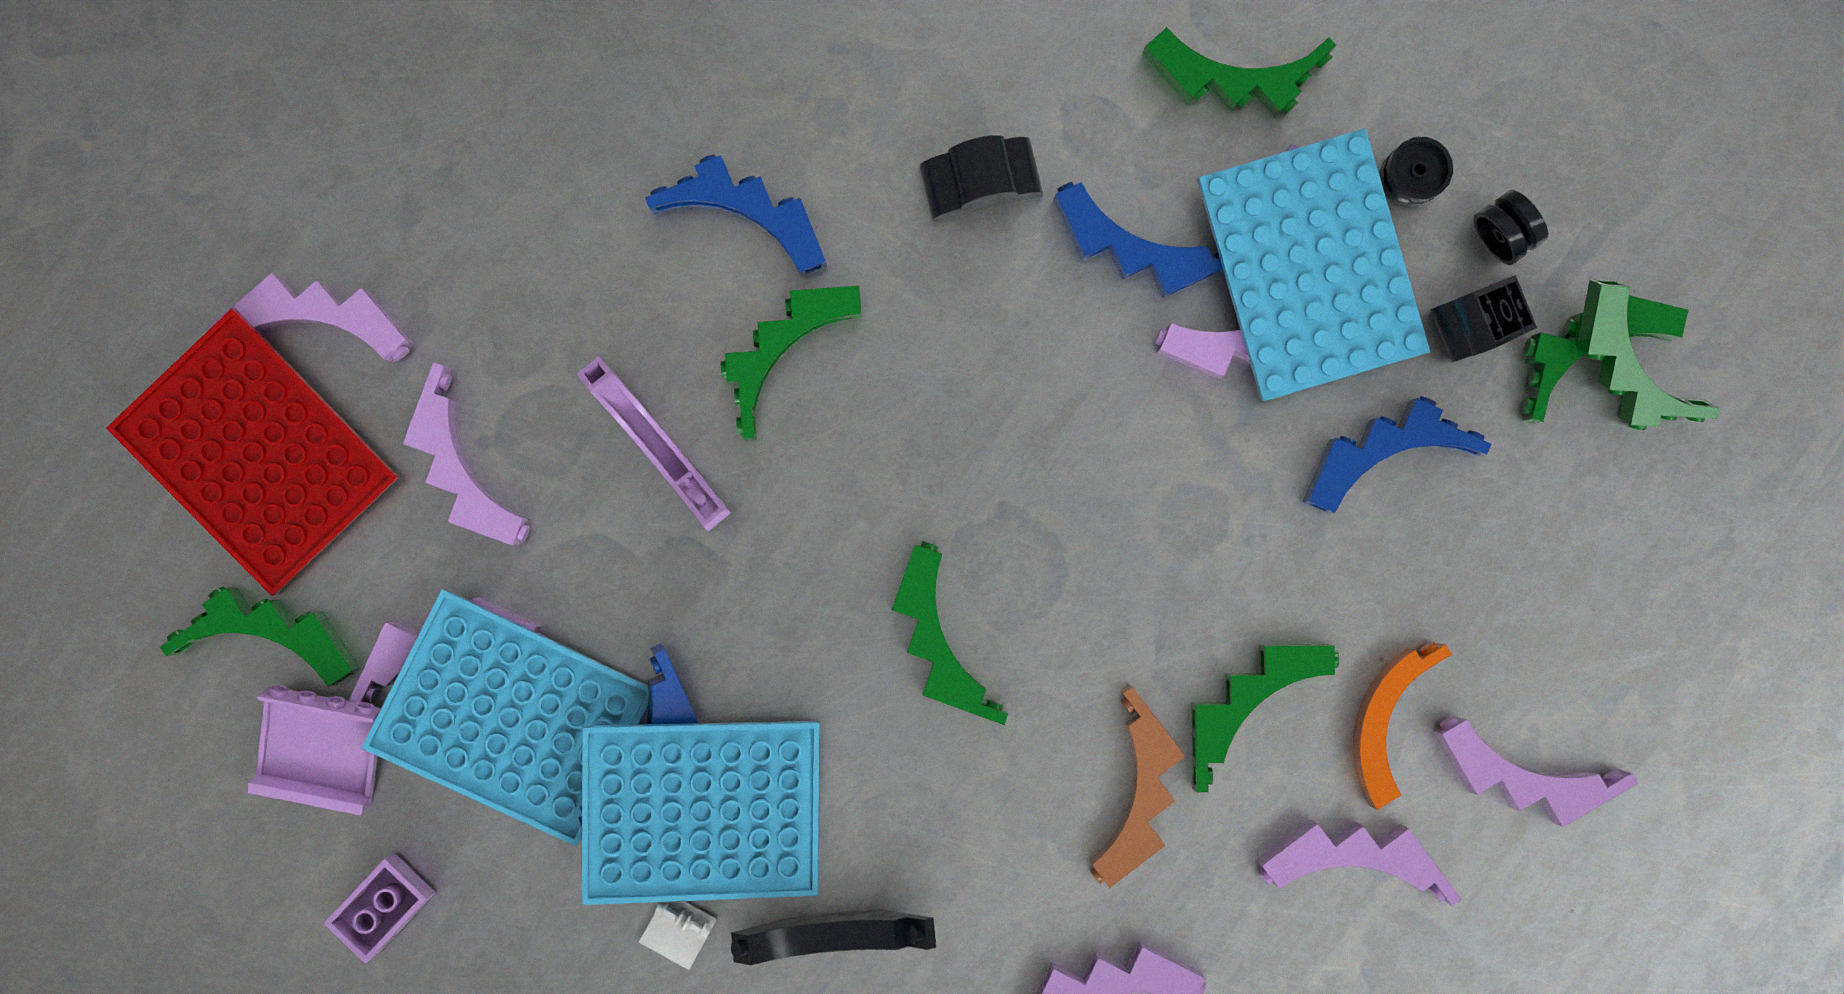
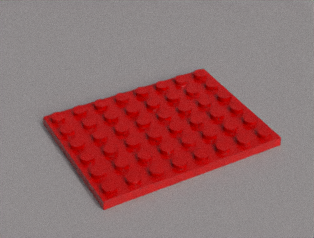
M231 308L106 427L129 453L271 596H275L400 478L236 308Z

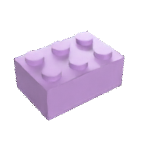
M393 853L386 857L323 924L366 964L385 948L436 892L398 855Z

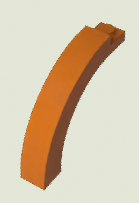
M1431 642L1419 649L1421 653L1419 655L1415 649H1405L1379 672L1360 704L1353 735L1354 764L1363 794L1369 805L1376 810L1402 795L1393 779L1387 759L1386 738L1392 711L1401 694L1412 681L1429 668L1452 655L1446 644Z

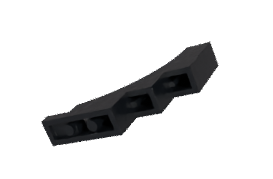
M879 909L854 916L830 914L807 921L787 918L731 932V953L734 962L750 966L782 958L823 952L899 950L906 947L924 950L936 948L934 917Z

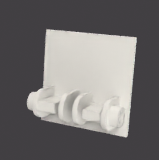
M686 901L660 902L639 943L690 970L717 918Z

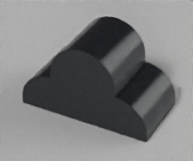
M990 135L974 138L951 147L948 153L932 157L920 164V171L933 222L1043 196L1029 137L1004 139V136Z
M1516 275L1430 309L1452 363L1497 348L1537 328Z

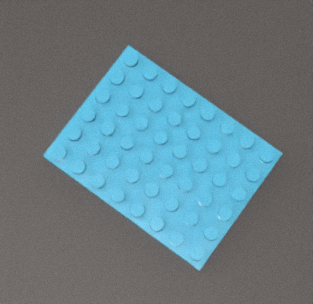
M1366 128L1205 175L1197 179L1261 402L1430 352Z
M443 588L361 749L577 847L582 837V826L578 817L582 816L580 809L582 805V726L638 725L649 704L648 685Z
M818 721L582 726V905L818 896L820 723Z

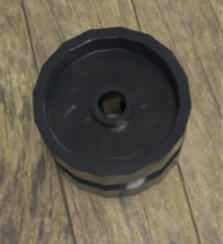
M1413 137L1401 143L1383 161L1380 179L1384 193L1395 204L1404 207H1419L1441 194L1450 184L1453 175V160L1447 148L1439 141L1429 137Z
M1509 190L1496 199L1494 205H1488L1474 215L1473 222L1481 241L1504 264H1515L1527 255V250L1532 251L1548 240L1547 225L1541 213L1526 196L1516 190Z

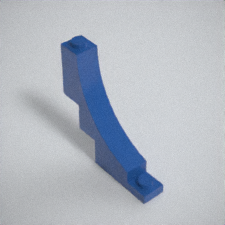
M1069 182L1057 189L1059 193L1055 194L1053 200L1082 261L1108 249L1122 279L1149 268L1162 298L1223 271L1218 252L1214 254L1216 257L1214 259L1208 246L1173 247L1144 240L1124 230L1098 208L1082 182L1076 185L1073 182Z
M661 643L650 648L653 657L649 658L650 663L656 674H662L648 680L649 704L646 724L698 723L665 648ZM580 816L578 819L582 826V816Z

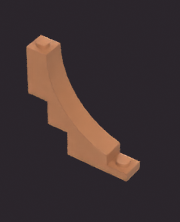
M1131 685L1126 686L1120 691L1124 696L1121 703L1130 714L1137 713L1136 716L1125 723L1131 741L1134 761L1131 797L1119 827L1105 846L1090 859L1093 865L1090 872L1099 884L1105 881L1109 888L1165 846L1148 823L1175 802L1158 777L1185 757Z

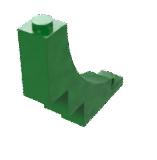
M922 541L921 546L915 544L892 610L918 619L907 653L933 662L922 696L1005 725L1008 713L1003 711L1004 705L988 700L986 704L982 703L986 688L961 666L949 648L941 630L936 606V580L942 554L937 552L939 547Z
M1259 645L1260 673H1226V702H1191L1192 789L1197 793L1209 792L1208 785L1213 784V769L1208 767V763H1224L1228 748L1236 732L1248 715L1262 701L1276 691L1303 679L1335 675V668L1339 666V653L1335 651L1334 645Z

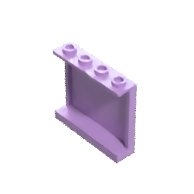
M282 685L267 687L257 696L258 701H264L256 776L248 782L247 793L362 816L372 804L378 756L361 749L381 708L374 707L373 704L368 702H348L338 696H318L312 691H292Z

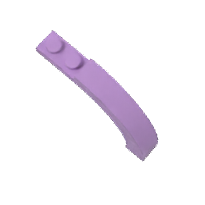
M600 356L596 357L576 374L594 397L640 447L708 532L731 513L662 427Z

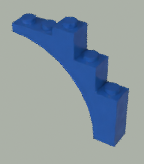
M709 155L699 161L700 164L695 165L698 177H684L677 181L678 185L668 189L666 186L656 188L650 192V196L645 197L648 207L653 214L677 207L704 206L720 208L742 215L760 225L781 244L794 262L800 276L827 267L801 198L794 199V197L783 199L778 202V207L773 208L761 176L755 178V176L743 178L739 181V185L734 187L721 155L717 157Z
M1420 396L1419 399L1409 400L1398 427L1395 426L1397 422L1384 416H1380L1379 419L1369 420L1358 447L1355 446L1356 441L1345 436H1340L1339 439H1330L1302 502L1328 514L1335 513L1345 494L1360 476L1378 462L1398 452L1417 447L1437 446L1458 449L1481 456L1488 454L1492 444L1484 441L1485 436L1478 432L1468 430L1466 433L1457 429L1458 424L1451 420L1442 419L1439 421L1443 409L1436 407L1437 403L1434 400Z

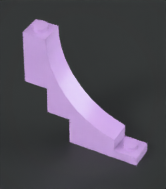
M271 273L231 307L236 308L259 333L270 328L295 323H318L342 328L361 338L383 359L391 362L405 357L409 353L408 348L414 344L375 297L363 288L357 290L346 301L341 303L324 283L316 280L301 294L297 295L282 277ZM228 309L223 315H221V316H220L217 320H215L210 326H208V327L206 328V330L208 331V330H209L217 321H219L230 309Z
M1171 323L1167 326V329L1161 328L1155 344L1159 345L1156 353L1216 379L1224 377L1233 355L1250 362L1241 330L1207 332Z
M433 362L403 444L435 455L425 483L457 494L447 522L506 544L519 546L520 542H525L529 534L530 526H527L529 519L516 514L499 503L481 486L473 475L464 458L458 439L455 418L456 401L442 396L443 391H447L451 384V369Z
M480 597L473 598L471 601L536 633H539L542 627ZM431 610L428 611V613H427V615H426V618H425V620H424V622H423V624H422V626H421V628H420V631H421V629H422V627H423V625H424V623H425V621H426V619H427V617H428V615H429V613H430ZM394 621L385 622L348 702L371 703L379 690V687L376 686L377 683L385 687L393 685L419 633Z
M1452 716L1440 723L1441 727L1434 731L1469 792L1479 795L1497 784L1510 807L1519 811L1540 800L1552 823L1562 827L1638 784L1632 773L1619 769L1603 776L1604 780H1602L1600 774L1591 771L1555 775L1522 769L1493 751L1479 737L1468 720Z
M1311 819L1257 860L1262 867L1258 872L1268 885L1274 883L1279 889L1315 871L1333 867L1353 866L1380 870L1397 876L1421 892L1429 888L1439 902L1444 900L1451 906L1462 900L1410 829L1403 825H1399L1376 843L1364 826L1355 822L1331 841L1319 824Z
M1139 941L1127 967L1095 952L1083 978L1051 963L1037 994H1203L1206 988V983L1204 982L1206 978L1200 971Z

